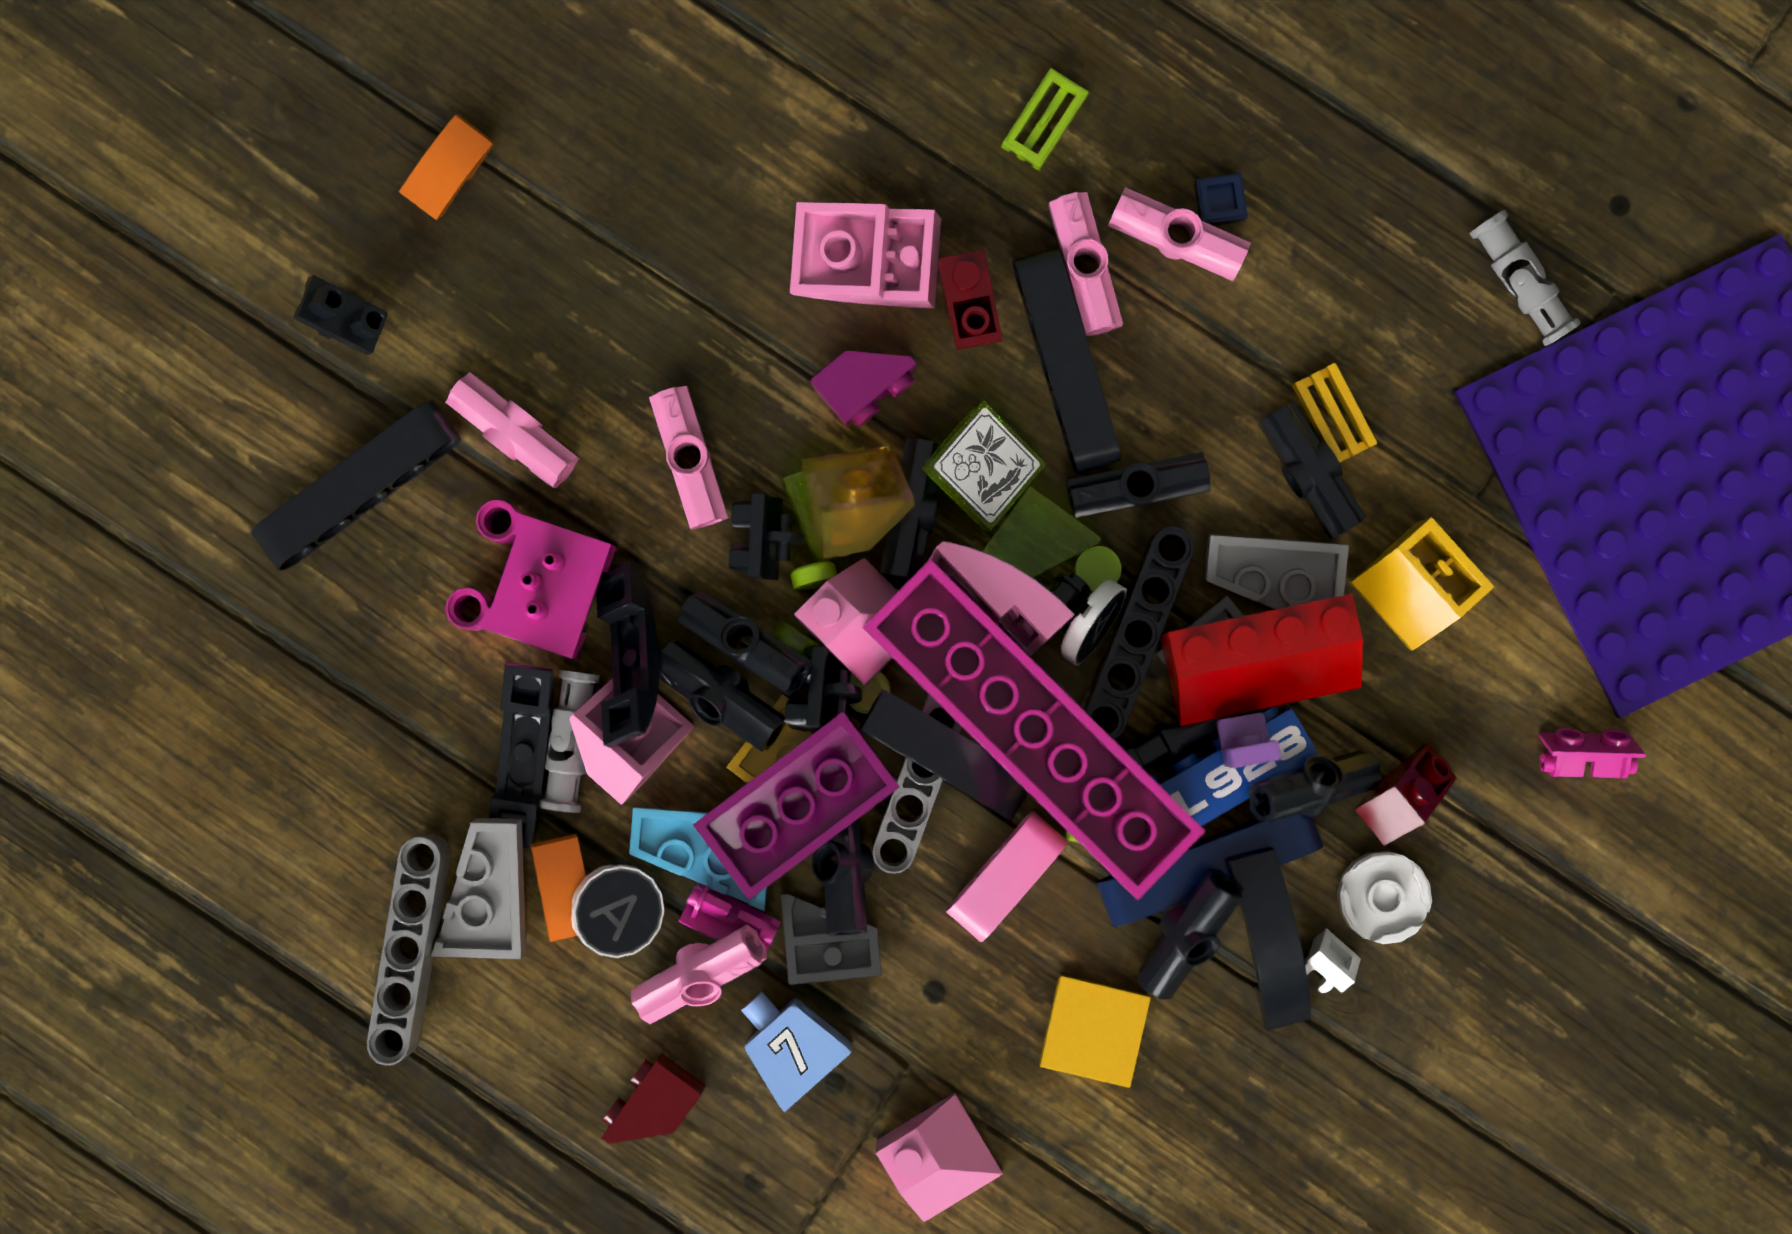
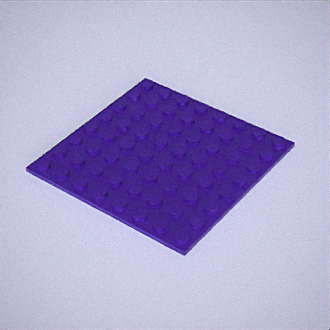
M1781 233L1454 392L1616 718H1622L1792 635V254Z

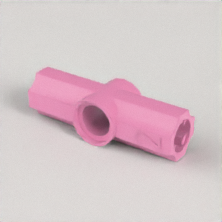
M1126 187L1108 224L1113 229L1158 248L1161 254L1167 258L1186 260L1231 281L1236 278L1251 242L1201 221L1199 216L1191 210L1184 208L1174 209ZM1175 225L1184 227L1189 233L1190 241L1182 244L1176 243L1169 236L1168 228Z
M1074 192L1050 201L1048 207L1085 335L1095 336L1122 327L1123 321L1107 266L1108 253L1101 244L1087 192ZM1080 255L1090 256L1095 260L1097 270L1091 274L1081 273L1076 269L1074 259Z
M469 372L466 376L459 379L450 390L445 403L483 432L482 436L512 460L518 459L546 484L556 489L574 470L580 458L542 429L543 425L512 400L507 402L479 377Z
M688 386L673 387L649 397L665 447L666 460L672 470L690 529L707 527L728 519L729 516L713 469L711 454L706 446ZM686 447L698 448L701 453L700 462L692 469H683L678 465V455Z
M749 925L741 927L711 945L694 943L684 946L676 954L675 965L640 983L631 990V1002L638 1011L640 1018L649 1024L685 1005L705 1006L714 1003L721 995V986L755 968L767 959L766 947L759 938L757 931Z

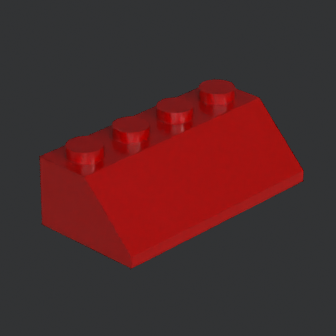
M1353 593L1172 631L1160 636L1179 726L1354 690L1362 686L1363 637Z

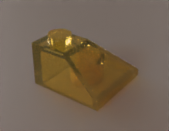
M892 446L802 459V469L813 530L823 558L847 556L852 553L869 551L914 507V496Z

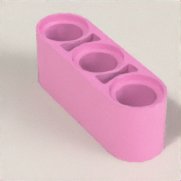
M1033 810L1022 820L946 909V913L979 942H983L1055 861L1068 844V840Z

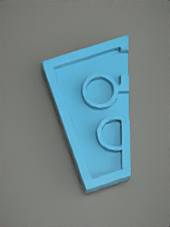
M645 807L633 808L630 855L679 876H685L710 887L712 890L724 895L727 894L748 903L752 907L765 911L767 887L748 900L693 826L694 823L709 812Z

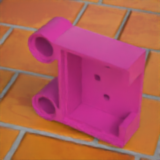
M492 500L485 503L477 513L476 525L478 531L483 537L493 542L504 545L513 543L494 600L489 594L472 588L458 589L450 595L446 602L447 618L453 625L461 629L474 631L485 629L571 659L579 660L587 633L582 632L602 573L609 571L617 547L523 515L520 509L505 501ZM508 511L511 516V526L505 533L495 534L491 526L493 517L498 512ZM475 597L480 602L481 613L476 620L468 622L462 615V606L467 599Z

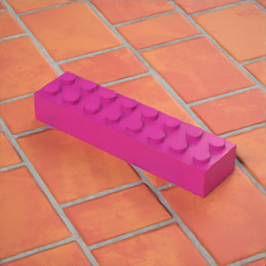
M931 559L863 627L917 683L1137 900L1205 832L1162 787Z

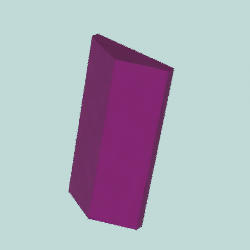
M843 711L694 823L693 826L748 900H750L900 786L874 748Z

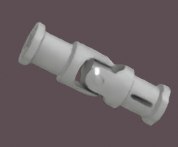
M1504 209L1469 234L1472 239L1478 238L1493 260L1491 267L1507 290L1515 297H1518V307L1522 313L1529 314L1544 335L1542 342L1546 347L1582 323L1578 318L1570 316L1557 296L1559 289L1554 282L1545 279L1544 267L1528 243L1521 242L1506 221L1508 214ZM1524 259L1530 262L1529 265L1516 270L1511 277L1508 276L1509 267L1516 260Z
M559 670L558 677L562 679L559 707L553 709L552 732L549 738L545 769L549 771L546 796L545 799L540 800L539 807L554 811L580 813L581 805L577 803L581 775L586 774V769L569 719L593 696L594 684L599 682L600 675ZM564 751H573L574 754L568 758Z

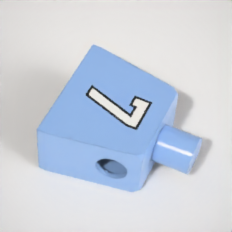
M761 991L741 1009L758 1029L746 1041L744 1048L779 1107L784 1112L852 1053L853 1044L797 998L792 999L779 1011Z

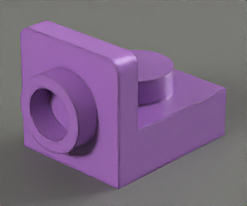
M1254 713L1218 720L1217 729L1225 767L1238 768L1281 760L1278 741L1269 740L1264 714Z

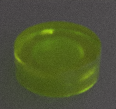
M781 618L772 631L778 640L805 657L811 656L813 647L819 646L814 639L783 618Z

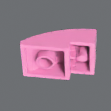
M797 202L790 293L803 297L858 304L935 308L941 231L940 216L935 210L889 209L886 204Z
M943 541L935 548L930 557L996 625L1000 623L1030 656L1075 615L1055 595L1036 580L1012 565L989 554Z

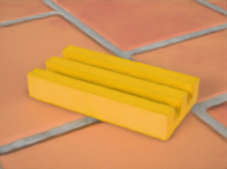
M1336 363L1292 385L1320 441H1323L1330 447L1339 462L1377 444ZM1328 378L1361 442H1356L1324 379ZM1312 385L1317 390L1347 448L1342 452L1308 390V387Z

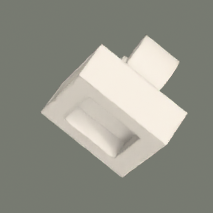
M1326 928L1314 938L1309 956L1304 959L1307 975L1309 972L1317 970L1323 976L1318 987L1321 993L1330 991L1333 986L1342 993L1355 982L1361 958Z

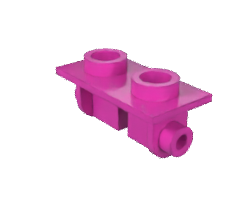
M1561 728L1556 730V733L1539 732L1538 735L1548 749V754L1542 753L1540 756V770L1548 772L1551 777H1583L1587 761L1591 762L1590 775L1592 777L1627 778L1629 774H1636L1638 769L1637 758H1645L1646 753L1633 737L1620 730L1608 729L1602 731V734L1582 733L1575 729Z
M699 882L694 887L678 921L716 941L745 925H749L757 931L759 938L766 947V952L781 924V921L728 895L712 890L710 887Z

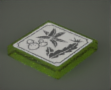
M983 400L977 402L921 469L985 532L993 529L1046 466V463Z

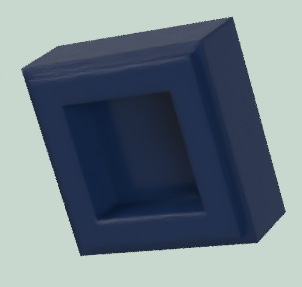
M1241 173L1195 180V195L1201 221L1214 226L1241 222L1248 218Z

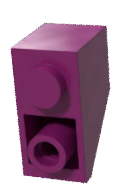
M844 351L814 376L810 382L814 391L846 429L854 422L861 427L880 411V408L876 405L889 393L896 398L915 382L912 374L916 372L917 363L911 356Z

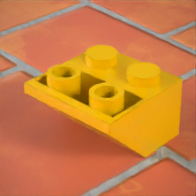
M1432 517L1416 522L1349 582L1410 651L1415 650L1460 619L1494 588V585Z

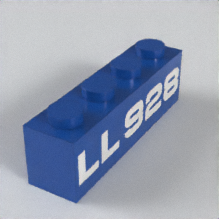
M1276 706L1258 712L1265 716L1269 740L1278 741L1281 760L1238 768L1225 767L1220 739L1217 736L1211 741L1214 748L1199 757L1193 751L1171 764L1174 772L1158 780L1155 774L1150 777L1202 826L1249 799L1247 792L1253 782L1302 768L1307 758L1312 755H1319L1292 708L1277 710Z

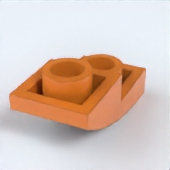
M456 114L423 155L399 190V193L435 220L442 218L464 183L472 179L495 142L462 116Z
M576 834L532 843L530 846L537 886L541 895L549 941L553 942L575 937L577 934L572 928L571 902L574 891L586 876L578 837Z

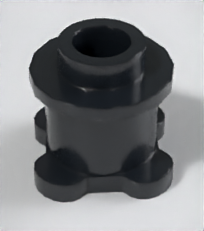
M1059 573L1055 577L1056 583L1049 591L1071 612L1076 615L1082 608L1087 609L1090 606L1087 602L1089 601L1091 589L1081 577L1074 573H1071L1069 576ZM1069 621L1060 628L1065 634L1071 625Z

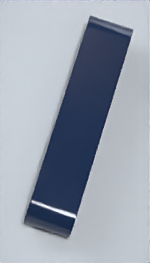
M1300 813L1272 823L1266 820L1258 821L1255 819L1193 843L1138 900L1112 875L1098 880L1096 885L1112 927H1117L1188 901L1209 869H1220L1225 874L1231 876L1227 862L1228 858L1273 847L1279 865H1283L1322 849L1324 845L1311 816Z

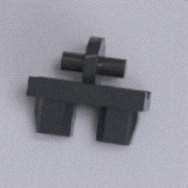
M312 275L307 279L303 298L295 311L293 319L317 330L318 334L326 339L333 338L365 355H370L374 352L379 335L382 332L387 312L332 283Z
M752 493V500H744L732 504L731 521L733 527L749 528L750 536L749 545H732L729 550L728 566L730 569L747 573V577L778 580L779 561H790L791 544H804L805 534L792 532L793 515L782 514V498L770 497L768 494Z
M826 646L813 647L812 656H805L812 662L809 677L802 685V687H809L808 700L787 701L784 720L791 729L814 734L830 722L834 716H838L843 711L847 715L848 704L862 701V688L850 684L851 671L838 670V661L828 656V648Z

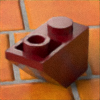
M985 250L939 258L938 274L946 314L956 349L962 350L1002 342L1003 339Z
M1426 743L1382 778L1383 780L1378 788L1369 791L1355 808V811L1385 846L1425 824L1457 777L1451 771L1448 762L1438 755L1429 743Z
M662 1053L654 1064L646 1059L629 1082L636 1087L630 1098L625 1102L618 1097L602 1121L609 1125L601 1139L607 1144L674 1133L700 1098L706 1085Z

